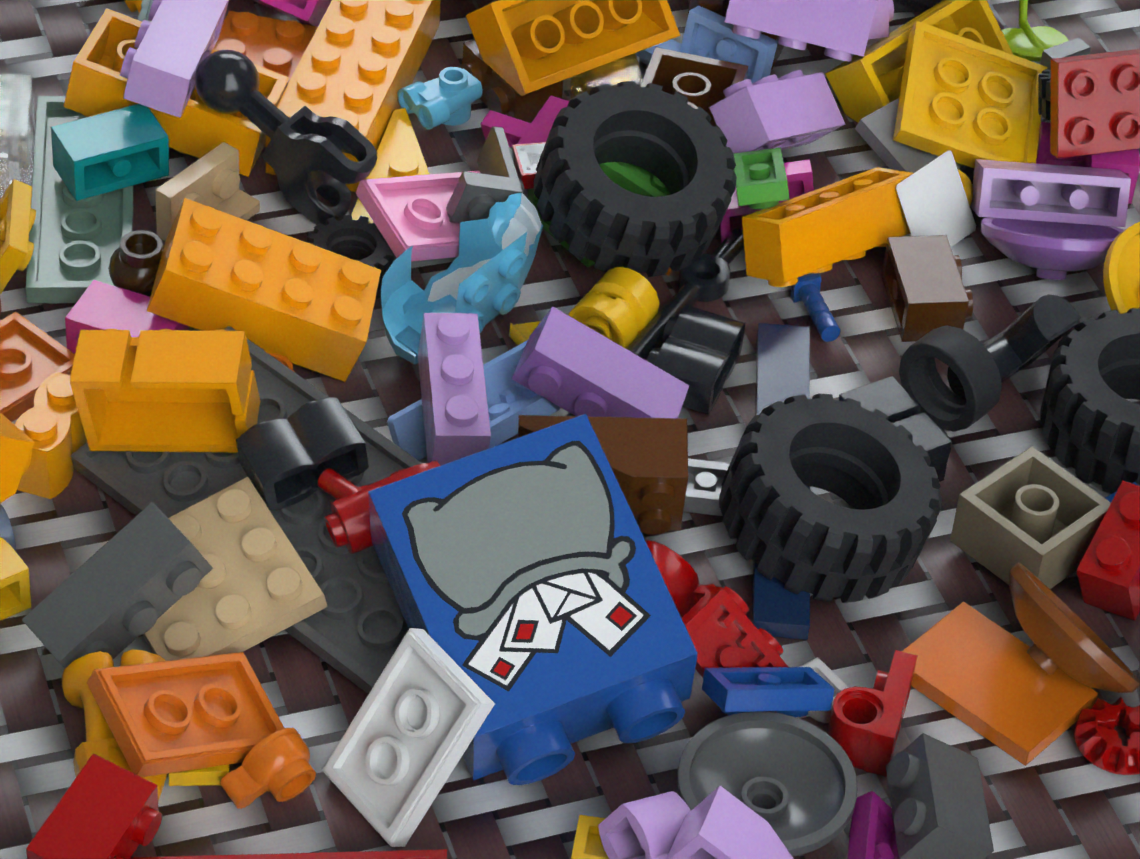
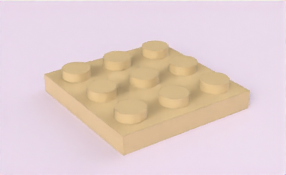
M249 477L168 518L194 545L213 569L200 580V583L192 592L182 596L162 614L154 626L144 633L143 636L153 653L161 656L166 661L239 653L328 607L320 587Z

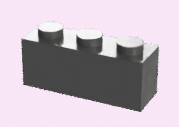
M151 502L30 611L22 621L64 668L84 655L99 651L109 653L114 659L139 635L149 631L157 619L182 596L192 592L198 586L200 580L213 567L166 515Z

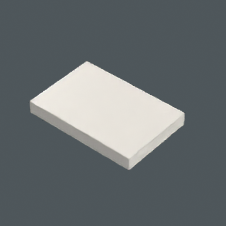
M409 628L322 771L391 847H405L495 703L424 629Z

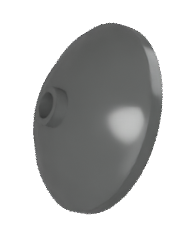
M774 712L737 713L708 724L687 743L679 760L677 773L678 795L686 802L690 810H693L716 788L722 786L769 822L792 856L812 852L835 839L849 823L857 799L856 773L852 762L843 748L818 727L799 718Z

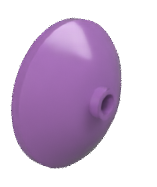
M990 217L984 218L981 221V233L990 244L1009 259L1037 268V277L1052 280L1066 279L1067 271L1092 269L1104 264L1111 243L1124 231L1113 226Z

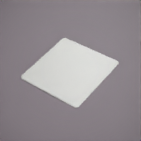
M946 151L897 184L896 191L911 236L947 235L950 247H952L976 230V224L952 151Z

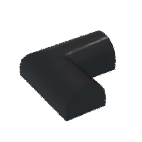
M1050 294L1040 297L1002 332L982 343L991 353L999 369L1001 383L1032 364L1080 322V315L1067 300L1058 295ZM948 367L947 378L951 390L961 398L966 399L964 388L958 376Z

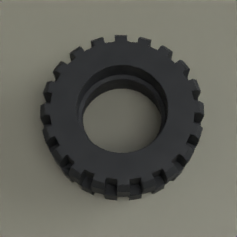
M621 81L613 88L610 83L592 87L589 94L587 91L579 93L556 116L536 167L534 194L539 199L537 208L544 222L551 221L549 231L559 243L565 241L569 244L568 251L576 258L582 260L586 257L595 262L594 268L607 272L609 268L624 267L638 273L646 272L648 277L666 275L669 267L674 272L689 266L693 259L701 257L708 249L732 200L731 197L736 188L737 176L734 172L736 166L734 155L730 147H725L728 140L718 125L713 127L710 124V115L700 106L697 109L693 108L688 104V98L678 92H675L674 96L663 92V86L648 83L646 87L636 86V81ZM623 162L641 167L656 176L666 186L671 195L649 197L630 192L614 183L602 171L599 164Z
M1130 308L1127 313L1119 314L1117 310L1103 312L1098 316V320L1090 317L1076 325L1075 329L1070 330L1063 336L1058 343V348L1053 353L1040 409V423L1043 426L1042 433L1051 450L1055 449L1054 454L1066 469L1073 467L1077 478L1087 484L1093 481L1102 486V491L1109 494L1116 492L1122 481L1136 482L1140 486V405L1126 400H1140V309Z
M818 393L812 399H807L805 394L786 398L784 402L781 400L763 408L761 413L754 416L748 423L721 483L722 490L719 494V508L724 516L723 523L730 539L737 538L736 548L746 561L752 559L757 563V571L767 579L771 580L775 577L785 583L784 589L795 594L805 591L813 594L814 600L825 602L831 601L833 597H839L842 603L861 601L865 595L868 599L887 593L890 588L898 586L908 576L941 511L942 497L939 491L941 486L935 467H929L931 463L930 457L923 446H916L912 442V434L904 426L899 425L896 427L889 422V415L876 408L874 412L861 407L860 401L846 398L844 401L834 400L832 394ZM806 486L829 491L845 500L854 509L828 502L813 493Z

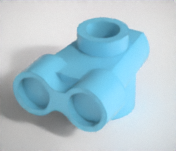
M447 67L440 72L439 77L425 83L417 81L399 89L397 97L400 106L406 108L407 113H415L423 127L432 129L441 124L455 126L467 122L471 117V103L482 97L483 89L481 82L464 68Z

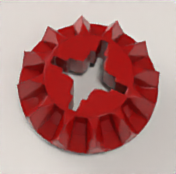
M1122 697L1118 698L1113 704L1098 698L1091 709H1082L1074 730L1075 742L1082 755L1098 768L1114 774H1140V705L1134 708L1127 706ZM1115 727L1125 728L1126 734L1130 736L1127 739L1126 746H1122V739L1119 738L1118 732L1114 730Z

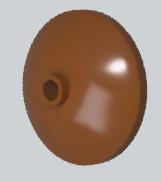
M1019 562L1010 569L1009 587L1015 615L1024 632L1034 642L1027 650V653L1049 675H1052L1060 668L1069 677L1087 687L1116 693H1133L1140 686V680L1119 656L1047 585Z

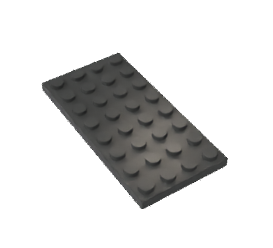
M230 326L224 329L228 331H236ZM247 339L252 360L251 370H254L261 401L257 423L287 419L308 402L330 398ZM345 409L366 443L369 464L367 470L348 481L357 487L371 485L389 477L395 471L421 464L416 458ZM86 442L71 455L75 470L135 516L153 502L169 518L248 477L240 464L238 452L90 451ZM318 489L312 495L294 505L278 510H270L320 587L328 606L285 629V631L369 694L409 628L374 546L351 554L345 545L336 548L333 544L324 517L332 514L330 502L336 499L324 490Z

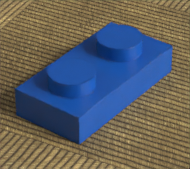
M811 667L705 668L702 691L727 715L744 712L776 711L777 713L793 717H804L808 715V711H831L835 690Z

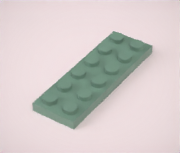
M37 96L31 208L36 210V217L29 232V241L34 243V250L27 265V303H76L93 280L113 285L108 269L110 258L114 251L120 247L121 239L133 231L134 185L76 201L53 167L51 127L86 118L83 114L64 107L66 96Z

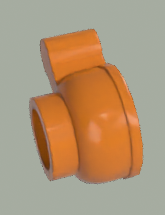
M284 728L272 733L256 744L245 756L242 765L227 773L221 779L220 785L238 809L249 806L265 792H271L278 802L290 800L302 793L313 782L316 772L309 764L310 751L299 732L295 728Z

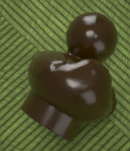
M136 230L129 232L121 239L120 247L112 254L108 267L114 286L151 296L164 248L162 240L157 234L146 230Z

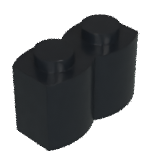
M686 305L678 318L673 316L669 318L663 333L661 349L653 348L647 361L689 385L683 407L709 414L720 396L725 381L730 377L742 350L746 323Z
M326 398L308 402L287 419L257 423L236 439L240 464L269 510H278L294 505L306 499L318 489H321L317 483L320 475L326 469L331 468L347 480H350L369 468L366 443L338 398Z

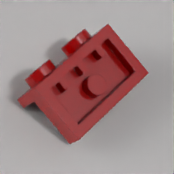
M701 584L693 592L699 601L682 617V620L698 653L695 669L702 678L704 677L705 668L788 667L780 657L784 652L780 643L766 630L755 627L745 615L749 611L746 602L734 590L727 586L716 587Z

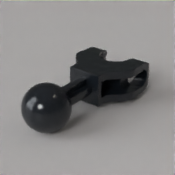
M220 50L207 56L199 65L195 77V86L201 101L208 108L218 113L233 114L241 112L271 139L262 158L274 169L281 192L295 209L316 225L321 223L326 226V219L335 217L337 221H341L351 203V192L345 184H354L368 177L376 165L377 151L373 144L347 120L333 116H318L306 106L302 107L290 118L287 117L258 91L260 84L259 74L254 63L246 55L234 50ZM343 153L352 154L359 162L349 160ZM316 192L329 200L333 207L321 203L317 199Z

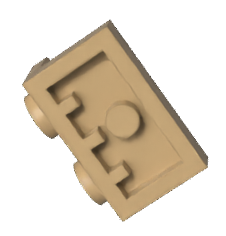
M223 142L155 189L157 235L162 240L166 241L184 198L244 220L250 219L260 211V201L239 189L238 149Z

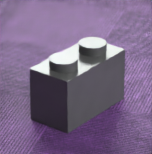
M922 733L903 751L897 753L885 766L899 859H985L994 851L978 758Z

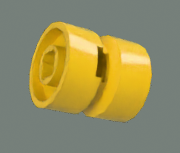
M616 267L608 270L568 315L626 349L658 314L660 303L657 292L644 276L630 268Z

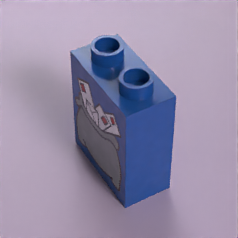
M586 414L368 491L371 541L408 628L424 629L495 703L463 754L473 781L504 770L508 782L512 785L534 783L559 772L574 759L575 752L571 745L574 742L611 728H615L619 740L623 743L641 742L667 731L684 717L685 709L681 702L691 697L698 653Z

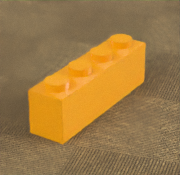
M876 167L781 202L774 207L762 209L742 217L747 276L768 280V284L773 287L792 286L798 283V277L808 273L830 271L833 268L832 264L836 262L860 259L866 256V251L869 249L886 247L888 237H902L910 234L896 186L913 173Z

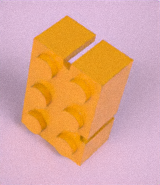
M222 329L213 331L140 330L139 337H131L130 330H80L69 382L90 451L238 452L236 439L253 425L257 424L261 402L254 370H251L252 360L245 331Z

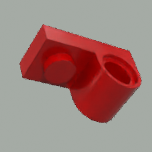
M895 650L889 672L878 670L873 689L857 686L849 687L837 693L834 698L827 734L843 748L853 767L887 777L885 766L893 757L911 691L918 655Z

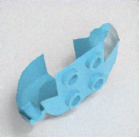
M523 193L509 195L505 202H496L491 207L487 219L460 222L459 256L451 263L447 270L432 276L425 290L421 289L411 280L413 246L393 261L382 278L381 307L385 335L396 355L413 364L418 363L424 313L478 314L479 331L481 333L485 325L496 316L507 314L513 309L520 298V290L533 263L543 228L536 207Z

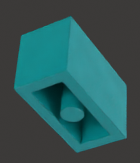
M135 104L51 127L53 167L76 201L169 176L168 135L147 106Z

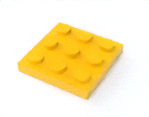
M916 21L909 32L893 141L936 156H940L950 150L953 153L955 162L971 168H975V159L1036 164L1042 116L1038 113V75L1047 67Z

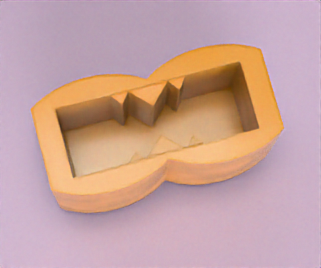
M56 372L45 379L35 393L34 407L23 413L14 424L34 441L31 464L27 472L22 475L17 488L18 491L52 499L59 495L72 479L74 465L71 455L83 446L87 439L69 382L70 375Z

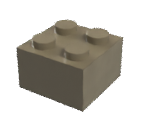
M1031 446L959 494L950 541L1008 585L1010 569L1019 562L1051 589L1077 571L1111 502Z

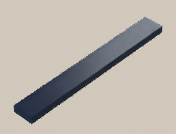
M758 323L755 416L759 415L762 409L780 400L784 402L786 398L805 394L807 399H810V327ZM753 561L752 623L757 629L762 628L773 637L808 640L810 629V593L801 591L799 594H795L784 589L785 583L775 577L771 580L764 577L757 571L758 564Z

